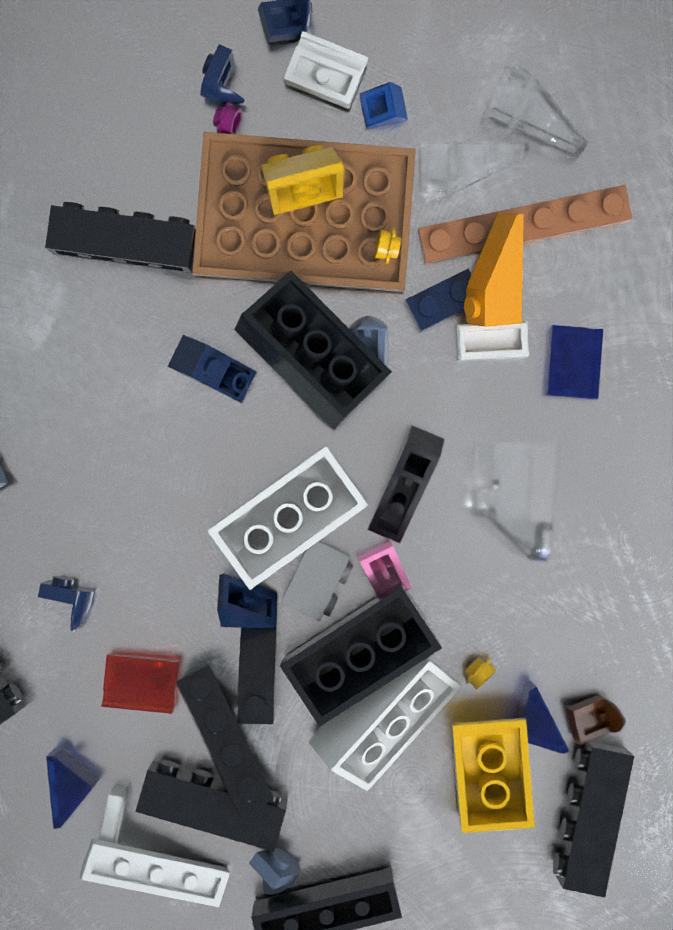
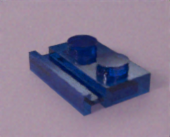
M550 326L545 396L598 399L604 329Z

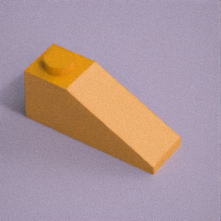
M497 214L467 285L466 299L464 301L466 323L483 327L522 323L524 214Z

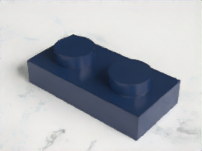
M469 268L405 299L404 302L419 332L464 311L467 285L472 275Z

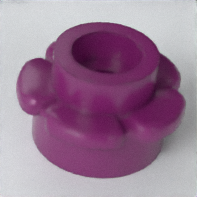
M230 101L225 106L219 105L213 117V126L217 127V132L236 134L242 119V109L233 106Z

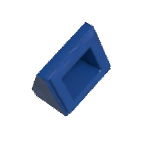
M388 82L360 93L366 128L400 123L408 119L403 92L399 85Z

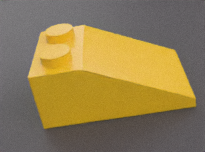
M315 145L304 149L301 155L288 157L287 154H280L267 160L268 163L261 165L274 215L343 198L344 167L333 147L323 148L322 145Z
M526 718L453 723L456 791L462 833L535 828Z

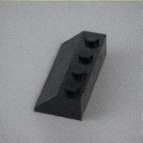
M292 270L241 314L234 329L333 430L392 373Z
M401 581L285 656L280 664V668L320 727L442 649V646L422 611Z

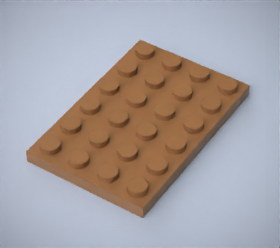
M203 132L193 275L278 282L292 270L307 285L404 292L416 149ZM311 146L333 147L344 167L343 198L274 215L261 165L268 163L267 160L276 155L287 154L288 157L301 155L304 149ZM393 228L396 231L395 236L401 237L400 250L397 259L390 258L389 263L384 264V260L374 258L376 241L380 229L391 231Z

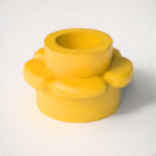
M392 228L391 231L380 229L377 237L374 258L384 260V264H388L390 258L397 259L399 254L401 237L395 236V229Z
M480 657L477 658L464 671L469 676L465 681L466 684L471 683L478 690L497 671L490 663L492 659L488 658L484 662Z

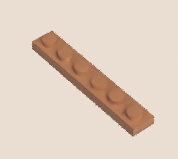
M626 185L420 227L418 235L426 265L481 253L498 213L524 214L523 244L627 223L633 218Z

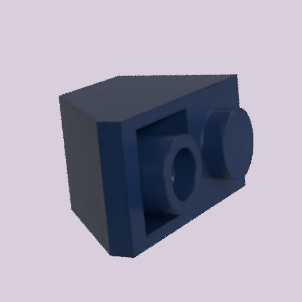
M185 335L182 336L167 366L242 403L257 371L217 349Z

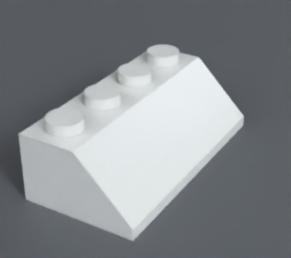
M325 446L208 530V533L249 590H251L366 508L368 504L327 446Z
M428 657L320 726L317 733L309 741V744L331 771L368 791L462 686L434 660Z

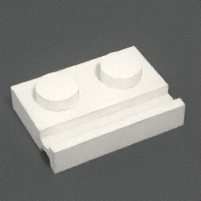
M302 31L298 46L295 48L283 78L284 83L349 109L364 69L367 66L368 57Z

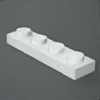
M91 839L80 871L81 880L215 907L220 906L230 875L227 867Z

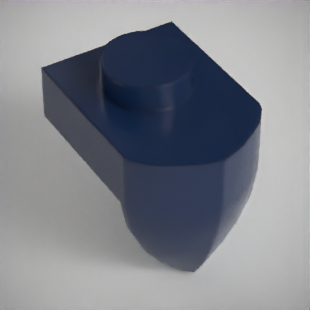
M275 0L261 2L258 7V13L267 43L301 38L302 31L307 32L312 20L313 8L311 1Z
M218 44L214 55L210 53L207 56L202 70L205 76L202 81L200 96L218 103L226 104L228 101L231 104L244 103V98L224 86L235 63L231 49Z
M53 576L52 580L40 583L38 597L72 604L70 631H75L83 622L90 609L94 591L74 585V579Z

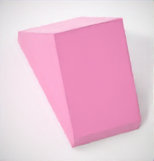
M385 539L357 553V557L377 597L401 581L407 590L412 588L389 539Z

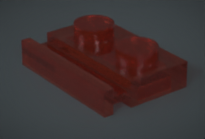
M114 653L107 654L103 685L104 694L101 707L173 714L179 660Z

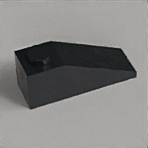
M411 426L370 522L369 531L401 543L441 457L444 438Z
M277 613L276 627L241 628L238 674V724H274L276 711Z

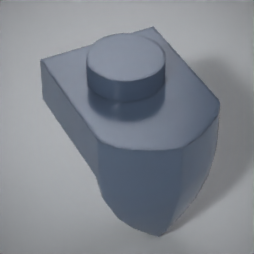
M371 315L354 321L349 329L385 365H388V326L385 322Z
M275 848L274 852L269 850L256 852L249 862L253 869L263 878V891L265 894H276L286 890L293 884L301 872L296 859L280 848Z

